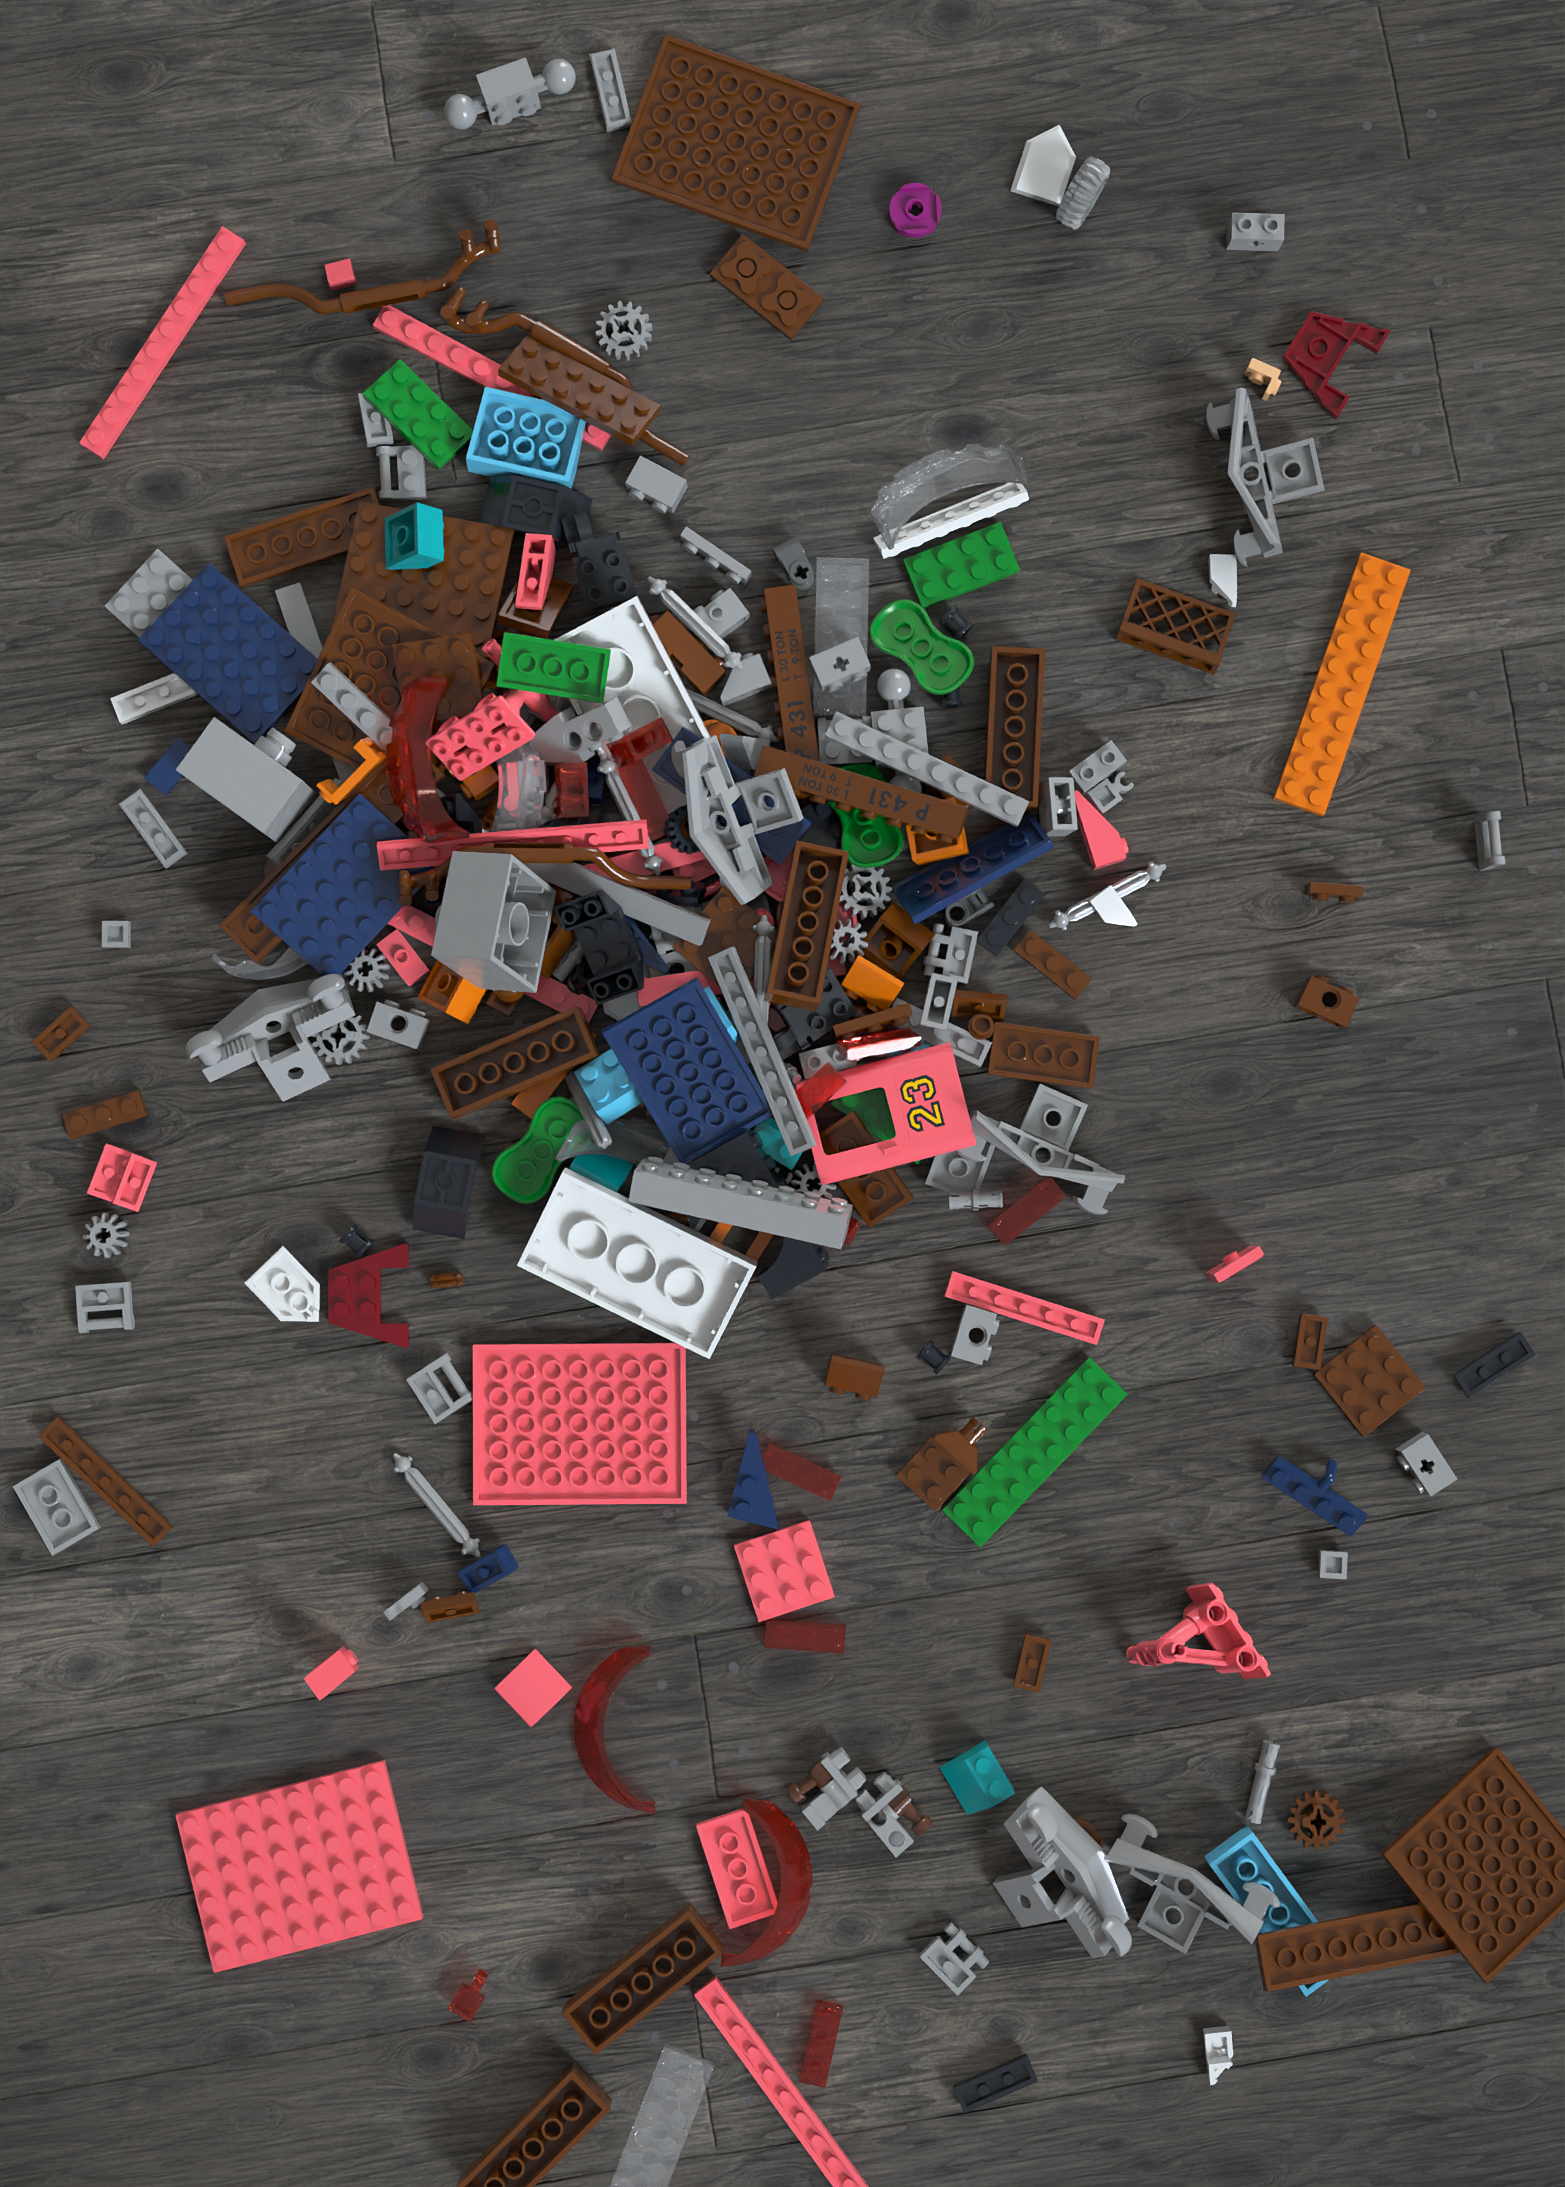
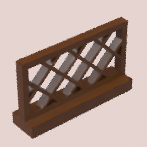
M1137 578L1115 640L1214 675L1220 665L1222 653L1236 613ZM1139 588L1150 591L1153 599L1142 604L1137 595ZM1167 598L1173 599L1178 608L1166 612L1161 601ZM1156 603L1162 615L1150 619L1145 608ZM1191 607L1198 608L1203 617L1191 621L1186 609ZM1139 610L1145 620L1140 625L1128 622L1130 614ZM1181 612L1187 624L1175 628L1170 616ZM1217 615L1228 619L1226 626L1216 630L1210 619ZM1163 619L1170 629L1169 632L1164 634L1157 632L1153 625ZM1206 621L1211 633L1200 637L1194 625ZM1187 628L1190 629L1195 640L1188 643L1182 641L1178 632ZM1214 637L1219 646L1217 653L1207 650L1202 641Z

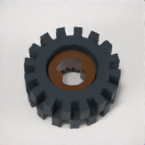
M683 805L668 815L669 818L665 820L664 824L667 827L664 828V833L668 835L665 839L667 842L670 841L672 843L671 848L678 849L677 852L692 854L700 851L692 838L686 834L687 829L684 828V825L688 822L687 805Z

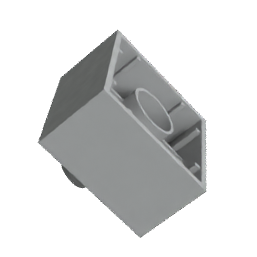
M214 717L176 768V771L276 843L282 839L319 797L303 780L285 768L292 759L289 754L293 752L296 744L274 728L270 729L266 738L261 735L255 745H252Z
M453 851L442 905L438 907L435 915L436 934L431 956L479 989L536 993L556 891L512 854Z

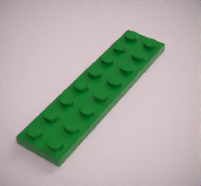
M1087 1357L942 1508V1511L981 1548L1128 1394L1090 1357Z

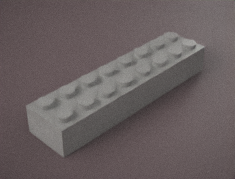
M657 1157L643 1159L634 1170L628 1202L837 1249L842 1248L847 1236L853 1205L847 1204V1201L841 1198H831V1200L821 1198L820 1194L814 1192L796 1193L791 1187L779 1186V1188L768 1186L767 1182L760 1180L747 1182L743 1181L742 1177L733 1174H727L726 1177L716 1175L714 1170L701 1168L700 1171L689 1169L690 1166L687 1164L674 1163L671 1165L663 1163V1159Z

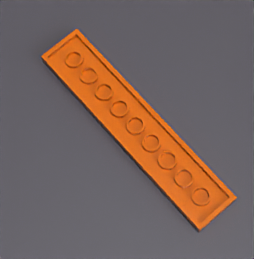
M1362 552L1359 554L1275 791L1274 800L1319 816L1325 815L1411 571L1410 569Z

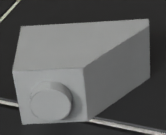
M748 653L740 657L743 669L741 671L736 668L732 669L720 697L722 706L725 707L771 688V681L760 654L753 656V653Z
M720 733V741L727 759L749 775H754L763 746L769 747L770 740Z
M935 973L930 975L920 1025L944 1031L947 1030L958 981L957 978Z

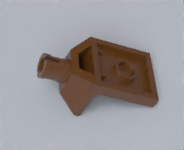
M972 1416L970 1421L959 1432L956 1429L935 1431L900 1469L896 1476L936 1512L970 1473L974 1475L977 1472V1448L975 1445L989 1430Z

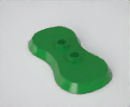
M900 599L888 604L875 616L871 623L870 637L874 645L879 650L904 661L912 670L918 684L930 693L941 695L952 692L969 677L973 670L974 658L970 649L964 643L940 633L931 623L924 608L912 600Z
M855 763L840 768L885 782L881 772L876 767L867 763ZM828 801L840 818L842 824L841 848L843 851L849 852L848 861L852 865L861 868L877 867L889 863L900 854L903 847V836L899 828L885 824L886 819L877 816L875 820L860 816L861 811L850 809V812L834 808L835 803Z
M560 1096L545 1100L535 1110L529 1129L523 1138L497 1156L492 1166V1179L498 1189L508 1198L522 1204H532L541 1200L550 1190L560 1165L589 1143L592 1135L577 1104L570 1099Z

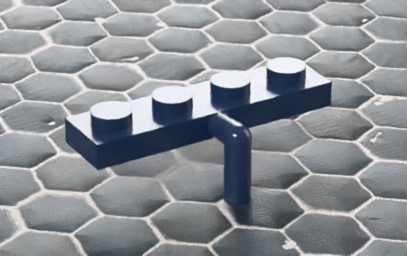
M1279 1455L1263 1472L1262 1479L1350 1537L1367 1518V1513L1329 1489L1336 1477L1338 1463L1335 1460L1327 1462L1325 1476L1320 1482Z

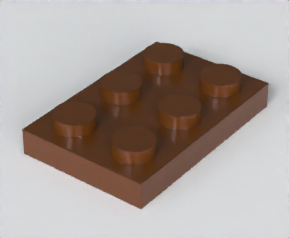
M518 578L498 614L497 623L548 639L573 592L574 584L551 578L543 609H521L515 607L519 583Z

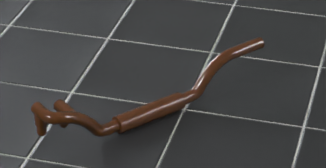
M488 219L484 222L486 240L475 246L471 231L468 229L461 230L459 237L462 254L453 262L441 278L427 281L419 278L343 293L340 294V298L325 301L318 299L304 289L292 285L266 284L225 292V301L227 306L272 297H285L301 302L316 313L331 314L343 311L344 314L424 299L427 298V294L442 292L452 287L460 274L477 259L490 253L498 254L500 252V235L497 223L493 219Z
M460 286L456 288L447 303L440 309L441 316L451 327L469 334H490L517 325L531 333V338L632 390L630 380L623 373L611 367V362L541 320L535 321L519 312H511L492 320H483V315L488 308V303L484 300L479 301L476 308L468 314L466 319L461 318L456 312L462 304L461 301L466 294V290ZM648 429L639 438L646 445L683 467L690 455L658 437Z
M485 843V846H464L455 850L460 852L512 854L521 863L573 864V860H589L595 862L611 878L630 887L639 889H691V876H643L633 874L614 864L599 849L573 847V843ZM452 854L442 864L429 871L411 876L406 870L400 871L398 903L402 906H409L412 902V890L426 885V899L436 901L439 896L440 881L448 876Z

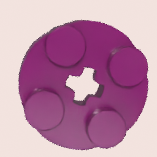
M910 183L904 185L890 201L889 217L892 225L895 227V231L900 235L911 238H920L933 233L940 221L941 201L938 195L929 190V187L925 184ZM912 205H917V208L922 209L923 212L919 213L918 216H913L908 210L912 209Z

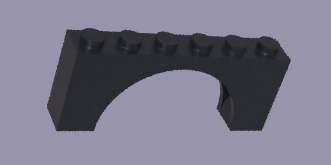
M751 1128L691 1162L694 1169L698 1171L701 1168L714 1170L716 1175L726 1177L727 1174H733L742 1177V1180L747 1182L760 1180L767 1182L768 1186L779 1188V1186L789 1187L783 1177L779 1178L775 1171L777 1168L775 1161L771 1155L765 1154L761 1147L763 1146L761 1137L756 1131L753 1132ZM784 1237L781 1252L771 1264L761 1270L758 1278L770 1298L773 1299L826 1271L830 1257L823 1246L820 1247L815 1243Z

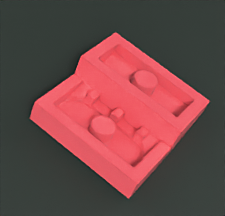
M105 1143L87 1194L139 1212L157 1162Z
M534 1649L494 1690L531 1728L572 1687Z

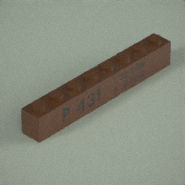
M796 585L765 588V597H760L761 612L767 613L768 623H763L765 639L770 638L771 648L767 649L768 664H774L775 674L770 675L772 691L777 690L778 700L774 701L775 716H781L782 726H777L779 742H784L785 752L819 762ZM800 793L799 797L795 796L797 800L810 798L809 795Z
M765 745L763 746L754 774L755 777L785 768L794 794L797 797L800 796V793L810 796L809 800L824 805L825 801L835 803L834 808L845 812H850V809L861 811L860 816L867 819L875 820L877 816L886 819L885 824L900 828L901 824L910 826V831L919 835L926 836V833L929 832L937 835L936 839L949 844H951L952 840L959 842L968 814L967 807Z

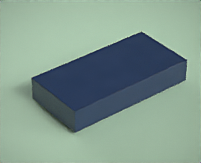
M177 738L144 779L167 796L183 775L176 771V768L191 748Z

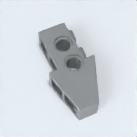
M615 697L577 716L572 707L563 710L537 730L534 738L525 743V746L533 761L583 763L595 755V750L604 746V740L609 739L610 743L624 737L623 731L632 725L618 698Z

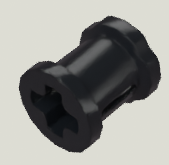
M956 606L950 609L939 621V624L945 625L954 635V639L958 641L974 626L972 623L966 622L958 613ZM952 620H955V621L957 622V624L960 626V628H958V627L952 622Z
M960 686L952 692L942 694V701L939 702V707H962Z
M588 962L581 963L577 967L576 972L571 973L567 977L566 985L570 992L581 995L588 990L586 981L590 977L587 976L590 973L593 976Z
M356 1224L352 1225L339 1240L342 1244L346 1243L357 1253L356 1256L358 1258H361L375 1242L361 1233Z
M930 1340L921 1349L916 1358L925 1361L934 1369L933 1373L937 1375L951 1359V1356L948 1354L944 1355L934 1346V1342Z

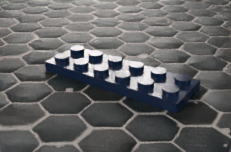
M683 726L652 771L686 795L685 779L676 771L672 761V747L677 741H683L685 747L688 748L701 738ZM725 757L734 783L753 778ZM740 795L732 803V808L741 827L752 823L744 799ZM765 795L764 801L766 805L774 808L772 797ZM718 815L717 819L727 826L725 817ZM803 815V819L799 822L755 834L754 836L760 851L781 865L794 848L796 841L800 840L812 821Z
M1027 811L1023 814L1018 827L1005 823L967 844L969 854L937 861L891 886L894 895L913 923L917 924L1054 848L1051 839L1031 813Z

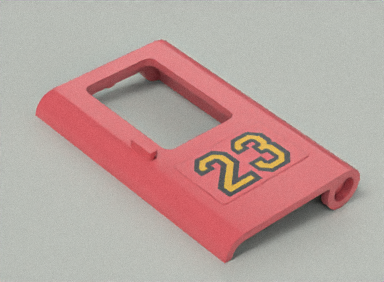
M950 1042L799 1081L796 1084V1088H794L817 1143V1146L812 1147V1152L822 1185L977 1145ZM879 1087L883 1088L886 1093L896 1136L890 1140L826 1155L823 1151L813 1112L814 1105Z

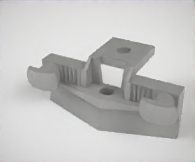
M1238 388L1236 389V397L1230 401V404L1213 408L1212 402L1208 404L1206 408V422L1211 435L1216 440H1220L1218 431L1231 428L1228 475L1240 493L1254 532L1241 535L1240 530L1237 529L1234 534L1233 546L1239 563L1247 567V557L1262 553L1264 557L1283 553L1273 504L1325 491L1314 439L1309 438L1261 451L1249 396L1246 389ZM1263 464H1267L1272 491H1269ZM1298 465L1301 469L1298 476L1290 478L1285 474L1288 466ZM1249 468H1255L1259 471L1258 478L1254 481L1244 479V473Z
M716 735L700 739L688 748L685 747L683 741H677L672 747L671 755L676 771L685 779L690 837L720 876L721 888L725 886L741 905L746 904L773 885L754 835L796 823L803 819L786 770L783 768L734 783ZM740 795L744 799L752 823L741 827L732 808V803ZM765 795L772 797L774 808L766 805L764 801ZM718 815L725 817L727 827H723L718 823Z
M329 974L317 979L258 989L209 1031L192 1037L186 1044L185 1054L189 1059L198 1056L201 1070L209 1082L257 1061L282 1102L331 1080L327 1069L307 1037L355 1016L345 981L341 974ZM270 1021L279 1022L273 1027L266 1026ZM290 1031L297 1045L270 1057L268 1041ZM294 1067H300V1068H301V1069H300L298 1072H296V1073H290V1072H288L291 1068H294Z
M1038 1084L1019 1129L982 1115L978 1110L971 1111L969 1117L977 1145L955 1151L965 1159L982 1162L988 1159L981 1155L986 1141L1035 1171L1038 1175L1058 1177L1087 1185L1082 1198L1072 1196V1200L1082 1210L1095 1215H1104L1108 1212V1210L1102 1208L1108 1193L1113 1191L1117 1183H1124L1125 1175L1116 1174L1098 1166L1099 1164L1068 1152L1088 1105L1042 1084ZM1050 1111H1055L1059 1115V1123L1055 1126H1050L1046 1122V1115ZM1041 1147L1046 1148L1049 1152V1158L1044 1163L1038 1162L1035 1157L1037 1149Z
M1038 1787L1004 1823V1826L1033 1869L999 1876L993 1882V1885L1021 1927L1057 1921L1065 1917L1092 1958L1105 1956L1111 1948H1114L1119 1956H1123L1132 1945V1937L1124 1925L1129 1920L1110 1866L1107 1861H1104V1850L1043 1787ZM1053 1869L1066 1887L1055 1905L1039 1883Z
M1124 1814L1121 1817L1128 1824L1123 1834L1117 1838L1108 1855H1105L1104 1861L1132 1868L1130 1871L1131 1875L1150 1886H1157L1138 1927L1184 1954L1187 1953L1204 1917L1227 1930L1230 1925L1233 1926L1250 1945L1253 1944L1265 1922L1266 1917L1264 1915L1269 1905L1280 1907L1279 1899L1273 1891L1258 1883H1245L1243 1889L1248 1891L1249 1895L1244 1905L1240 1904L1239 1900H1234V1898L1230 1897L1196 1869L1150 1852L1149 1849L1145 1850L1142 1845L1147 1835L1156 1838L1158 1834L1155 1826L1150 1821L1136 1814ZM1180 1880H1189L1194 1886L1193 1892H1183L1179 1886ZM1168 1909H1177L1181 1914V1920L1179 1922L1170 1921L1167 1917Z

